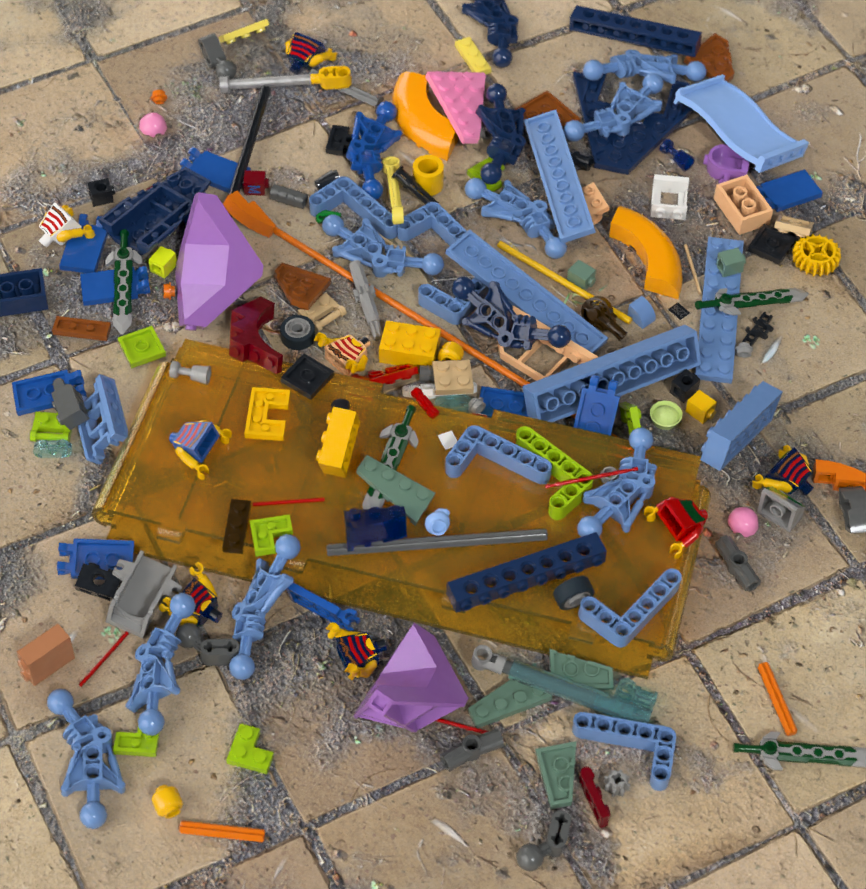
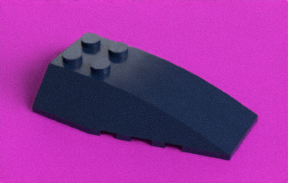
M184 167L167 176L165 181L152 184V188L146 191L142 189L137 192V196L125 198L103 215L99 222L119 245H121L120 231L125 229L129 231L128 247L142 256L175 231L191 210L194 195L198 192L205 193L211 181Z

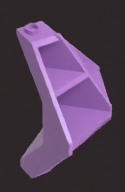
M200 192L194 195L175 269L179 326H183L186 330L191 331L207 327L260 279L263 274L262 262L218 196Z
M413 623L353 717L356 719L360 717L405 728L411 732H417V730L450 712L464 707L468 696L435 636L416 623Z

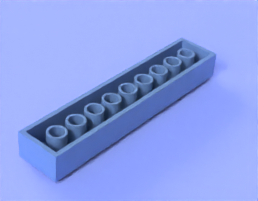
M682 325L522 386L528 420L540 428L576 414L582 388H589L592 375L600 376L598 388L608 390L611 379L619 381L615 395L622 396L679 374L685 369L689 370L701 365L697 331L687 325Z

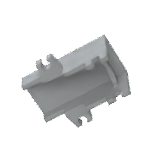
M140 550L135 562L119 559L116 566L122 567V570H118L116 567L113 570L112 574L122 580V583L110 603L106 623L144 638L162 599L165 597L172 599L176 595L172 591L180 593L182 586L172 580L177 569L176 565H173L172 568L143 556L144 551Z

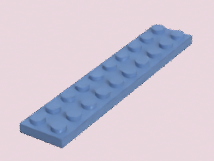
M556 109L525 119L526 130L561 243L596 233Z
M468 230L446 249V255L488 288L491 281L499 282L502 291L512 306L517 307L530 316H534L538 321L550 328L560 324L566 326L571 332V340L591 353H596L607 342V336L471 230Z
M708 237L702 301L715 300L716 293L719 289L727 288V294L740 293L741 273L723 277L716 266L718 252L738 247L743 254L744 241ZM717 307L701 309L698 336L701 365L695 368V374L700 380L732 384L738 315L734 316L723 313Z

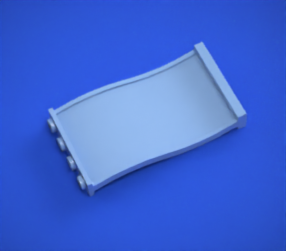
M719 75L677 90L673 103L675 105L683 103L700 114L734 152L756 165L755 170L761 173L804 156L809 142L805 139L797 141L781 131L746 93L725 81V75Z

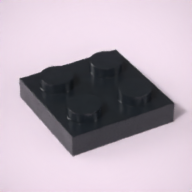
M763 224L748 246V251L780 265L794 245L796 237L779 232L777 229Z
M304 353L280 378L283 384L312 400L335 374L332 369Z

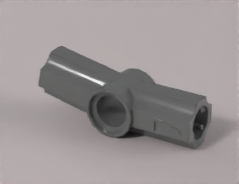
M498 729L478 736L467 735L461 743L440 754L442 764L450 772L468 761H475L480 755L503 748V736ZM473 746L475 749L471 750L467 747Z

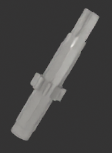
M352 261L349 263V268L356 288L353 290L355 301H360L374 340H381L383 332L373 297H376L374 286H369L361 261Z

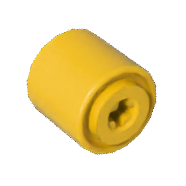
M422 155L413 162V176L415 181L431 196L437 195L443 189L444 164L437 156Z

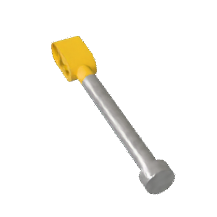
M330 66L321 68L318 74L229 79V76H223L219 78L220 92L224 94L230 93V90L261 88L263 85L278 87L320 84L326 90L344 89L351 86L352 79L349 67Z

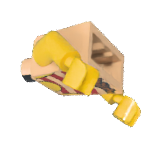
M321 332L316 334L314 341L318 342L319 347L325 346V359L348 379L351 377V374L365 370L368 362L367 347L370 346V341L367 337L364 336L357 340L352 335L327 338Z

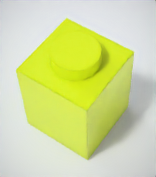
M160 246L149 258L150 272L165 279L176 267V253L171 249Z

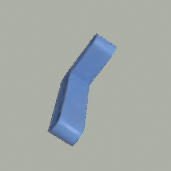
M348 177L337 178L312 194L309 198L310 214L314 217L323 210L331 211L341 203H345L362 219H369L374 229L385 238L394 239L397 237V224L393 225L392 213Z
M437 202L427 203L404 216V224H397V238L401 241H409L432 228L451 246L467 232Z
M474 277L472 281L475 284V292L484 299L489 292V288ZM423 284L418 289L419 305L453 325L461 324L462 319L468 317L476 308L468 299L453 298L430 284Z
M476 425L469 426L445 458V473L450 478L460 477L476 454H479L537 484H546L551 479L552 464L550 461Z
M667 569L622 617L596 598L591 596L584 597L581 600L578 611L579 619L614 646L625 647L677 593L682 575L676 569Z
M579 712L574 716L572 732L577 738L654 752L650 785L657 791H663L668 787L676 742V733L672 728L587 712ZM578 724H584V725H586V726H585V727H581V726H579ZM621 731H625V732H627L628 734H622V733H620V732H621ZM659 757H664L667 760H661ZM656 776H662L664 779H658Z

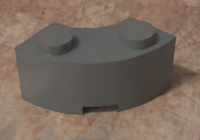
M862 486L839 488V507L843 513L845 530L849 533L866 532L865 489Z

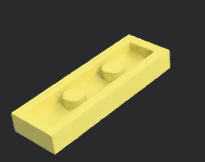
M267 19L219 36V40L221 43L226 42L230 44L236 41V37L241 36L243 39L251 36L250 32L256 31V33L264 31L269 22Z
M470 37L455 41L456 49L473 73H491L490 65Z

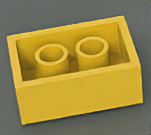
M386 320L379 346V363L397 366L411 364L418 366V369L420 365L432 366L433 361L437 359L441 329Z
M333 407L332 412H329L326 423L328 428L322 434L321 442H323L322 450H318L316 461H318L323 473L346 478L361 422L356 411Z

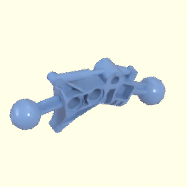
M633 49L626 50L625 54L610 57V63L602 64L598 60H590L583 67V74L590 81H596L603 74L611 72L619 78L632 77L635 74L645 77L648 74L655 73L660 75L663 81L674 84L676 83L677 74L686 75L692 82H700L704 79L707 72L704 64L699 61H692L688 66L677 64V54L655 56L640 54L639 51Z
M655 73L645 76L642 82L643 87L639 91L629 88L625 82H620L619 88L611 102V107L605 108V110L594 111V121L584 124L577 120L567 122L563 129L565 138L571 142H577L582 139L584 133L598 130L601 136L604 135V137H609L610 133H616L620 136L629 134L631 124L641 121L654 112L661 111L662 101L652 100L648 95L657 94L662 90L664 86L662 77Z
M472 178L467 181L465 193L470 199L478 200L483 197L491 201L490 204L482 206L481 216L518 222L530 238L540 236L546 242L545 252L550 258L559 259L565 255L567 251L566 243H561L560 237H554L550 231L555 228L556 224L547 212L546 202L542 200L532 202L528 196L512 186L509 180L504 181L503 190L500 194L486 189L485 182L480 178Z
M329 215L323 220L322 229L326 235L331 237L340 236L346 240L343 244L332 248L333 256L342 257L349 261L359 260L362 264L371 267L373 275L378 278L397 273V276L401 277L405 273V267L422 268L429 275H437L444 268L443 258L439 254L429 253L424 258L406 257V246L400 249V246L397 245L394 249L393 245H386L385 240L374 229L367 218L362 220V226L355 233L344 227V222L340 216ZM382 246L385 249L386 256L383 255Z
M641 427L631 432L629 443L634 449V455L620 461L619 470L638 467V471L618 474V479L611 480L594 490L584 492L582 501L586 504L595 505L600 511L594 516H585L579 521L577 531L580 537L595 532L600 536L603 530L602 524L610 517L621 524L623 532L628 533L644 505L643 501L651 498L655 486L654 474L656 473L657 466L648 463L649 459H645L646 451L651 448L654 442L653 435L648 429ZM637 498H640L639 500L636 501V503L634 504L633 508H632L631 511H630V505H631Z
M285 534L276 541L275 550L277 556L271 567H269V562L261 558L257 559L256 572L243 602L237 603L232 610V618L236 620L232 638L240 642L238 655L231 659L229 669L232 676L236 679L246 680L253 675L255 664L250 657L252 642L263 638L266 613L269 612L279 596L294 581L293 577L285 573L280 575L287 560L296 558L300 552V541L294 535Z
M187 593L176 594L171 599L170 611L172 614L164 629L155 627L147 644L140 645L135 652V658L141 662V668L136 676L132 695L126 703V708L136 713L143 705L147 704L146 710L139 716L138 726L143 734L149 736L157 735L163 730L165 724L164 716L158 711L159 699L170 694L178 695L180 693L173 663L170 660L175 655L174 651L179 648L177 645L182 642L174 636L176 629L182 619L190 617L195 611V600Z
M59 688L49 694L47 706L52 713L63 715L70 725L65 729L63 738L67 740V744L71 745V749L74 750L64 783L61 786V794L67 797L75 791H87V803L80 811V821L89 829H97L106 822L108 815L106 808L100 803V790H114L119 794H123L126 790L116 756L113 755L112 733L109 728L98 723V716L96 714L89 717L87 715L80 717L73 708L74 698L72 694L66 689ZM107 752L110 769L103 762V754ZM96 756L97 758L90 759L89 757ZM97 775L95 778H90L89 776Z

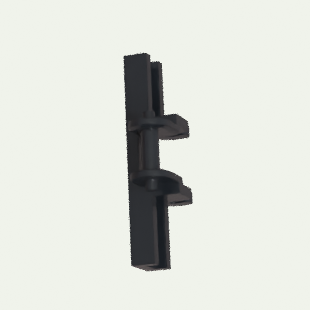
M763 312L758 320L757 317H754L753 322L755 326L751 331L749 330L750 327H746L745 331L748 334L742 342L749 341L750 346H753L759 337L766 340L768 338L767 334L774 330L769 325L773 315L769 316L766 312Z

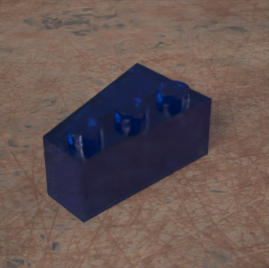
M394 505L389 508L372 507L370 509H350L349 511H344L348 552L353 551L355 546L364 544L365 547L372 546L371 542L382 540L383 543L407 537L404 506Z

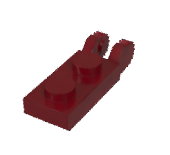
M586 766L580 770L579 783L599 828L608 826L611 812L608 805H604L602 801L603 796L600 787H596L593 781L595 778L594 772Z

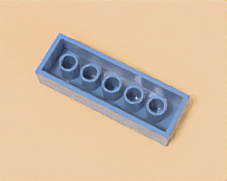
M764 381L758 386L755 385L750 394H746L741 402L738 401L732 411L728 410L725 417L718 420L715 427H710L706 434L708 439L701 448L703 453L700 460L721 471L772 421L783 391Z

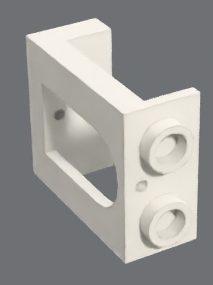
M654 174L651 217L686 220L689 177ZM661 192L678 194V205L660 204Z

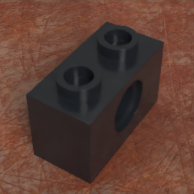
M83 563L75 589L112 601L122 580L112 574L113 569L106 571L100 569V566L97 564L88 563L87 565ZM97 577H103L105 582L102 585H96L94 580Z

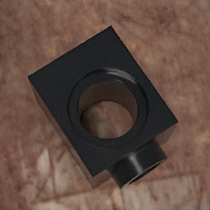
M108 178L87 183L93 207L114 202L115 188L113 184L110 185Z
M685 369L671 382L670 393L685 403L699 390L700 378Z

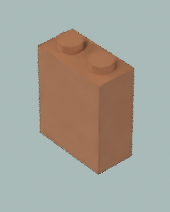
M56 624L17 651L19 659L17 664L22 670L20 674L26 682L30 681L34 686L75 659L70 636L59 624Z

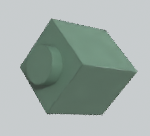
M738 247L718 252L716 266L723 277L743 272L746 258Z
M578 259L568 269L567 280L586 291L596 282V270Z

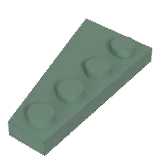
M535 663L528 667L540 672ZM513 677L469 707L468 713L475 727L481 728L549 702L553 696L548 689Z

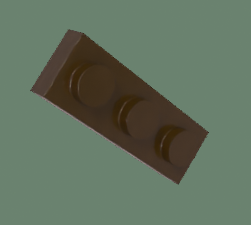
M231 499L222 546L223 552L243 554L251 501Z

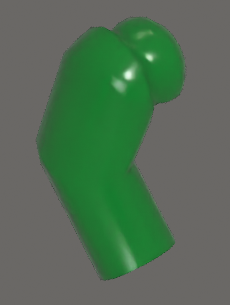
M323 210L316 215V222L322 224L325 217L329 215L341 217V213Z

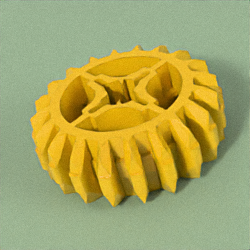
M812 233L811 236L800 237L794 245L792 252L793 262H795L796 267H800V272L806 271V275L811 273L813 277L816 274L820 277L823 274L828 276L830 272L833 273L839 266L841 248H838V243H834L833 239H828L827 235L822 237L820 234L815 236Z

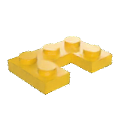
M252 387L244 433L245 438L284 441L286 421L268 420L269 409L288 410L290 390Z

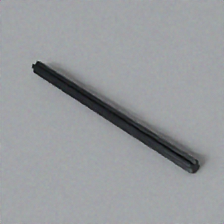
M263 85L261 87L229 195L235 191L240 193L244 172L247 170L269 98V86Z

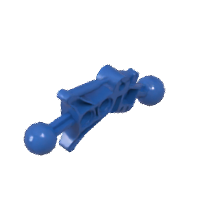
M389 101L381 102L377 106L376 121L365 117L360 111L356 113L352 132L353 140L350 141L346 153L347 159L352 162L351 169L357 171L358 174L364 175L365 182L362 185V189L375 200H378L383 194V185L374 176L383 168L380 153L385 152L391 145L399 141L402 136L400 130H392L385 126L386 122H392L397 116L396 106Z

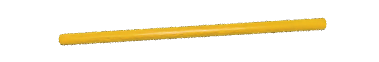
M499 241L498 248L586 300L594 297V295L535 260ZM613 307V312L618 316V319L627 324L632 322L633 318Z

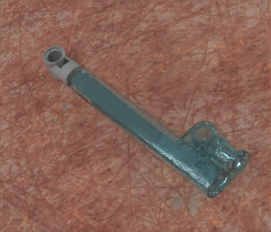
M486 645L477 646L471 659V664L476 670L483 671L486 669L500 675L505 673L510 680H516L518 683L615 718L649 723L658 696L657 691L654 693L645 691L630 678L621 679L614 695L533 665L522 663V661L516 659L511 662L507 660V657L492 652ZM477 656H483L485 660L479 659ZM621 689H626L629 693H625Z

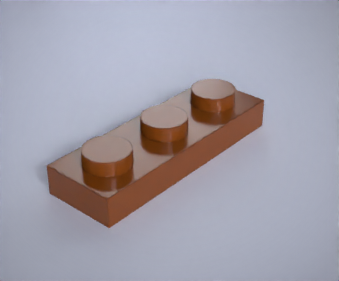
M56 316L52 332L53 335L107 341L111 330V322Z

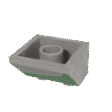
M771 486L765 487L762 490L757 513L786 531L791 532L803 517L805 506L798 500L787 496L783 491Z

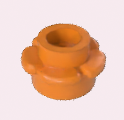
M155 90L151 96V100L157 105L163 104L168 98L164 90Z
M171 282L164 284V298L171 300V297H175V286H171Z

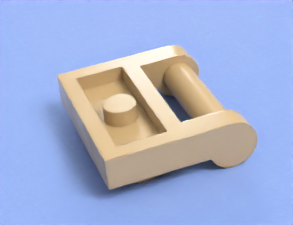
M327 293L321 295L309 310H298V315L306 316L313 321L316 333L339 316L343 317L347 314L346 309L334 301Z

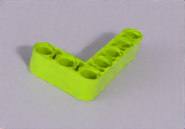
M527 426L518 428L515 444L550 461L552 464L551 475L560 482L592 476L591 472L532 428ZM593 480L567 484L561 487L550 498L549 516L554 520H561L582 502L584 492L592 490Z

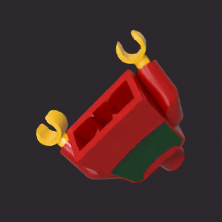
M669 497L656 504L657 507L655 508L647 506L644 509V516L648 515L647 521L653 522L656 519L657 513L675 540L681 541L680 544H672L669 552L678 550L679 552L674 555V558L678 559L681 557L682 549L684 547L688 548L703 532V525L708 518V513L705 509L699 510L690 499Z

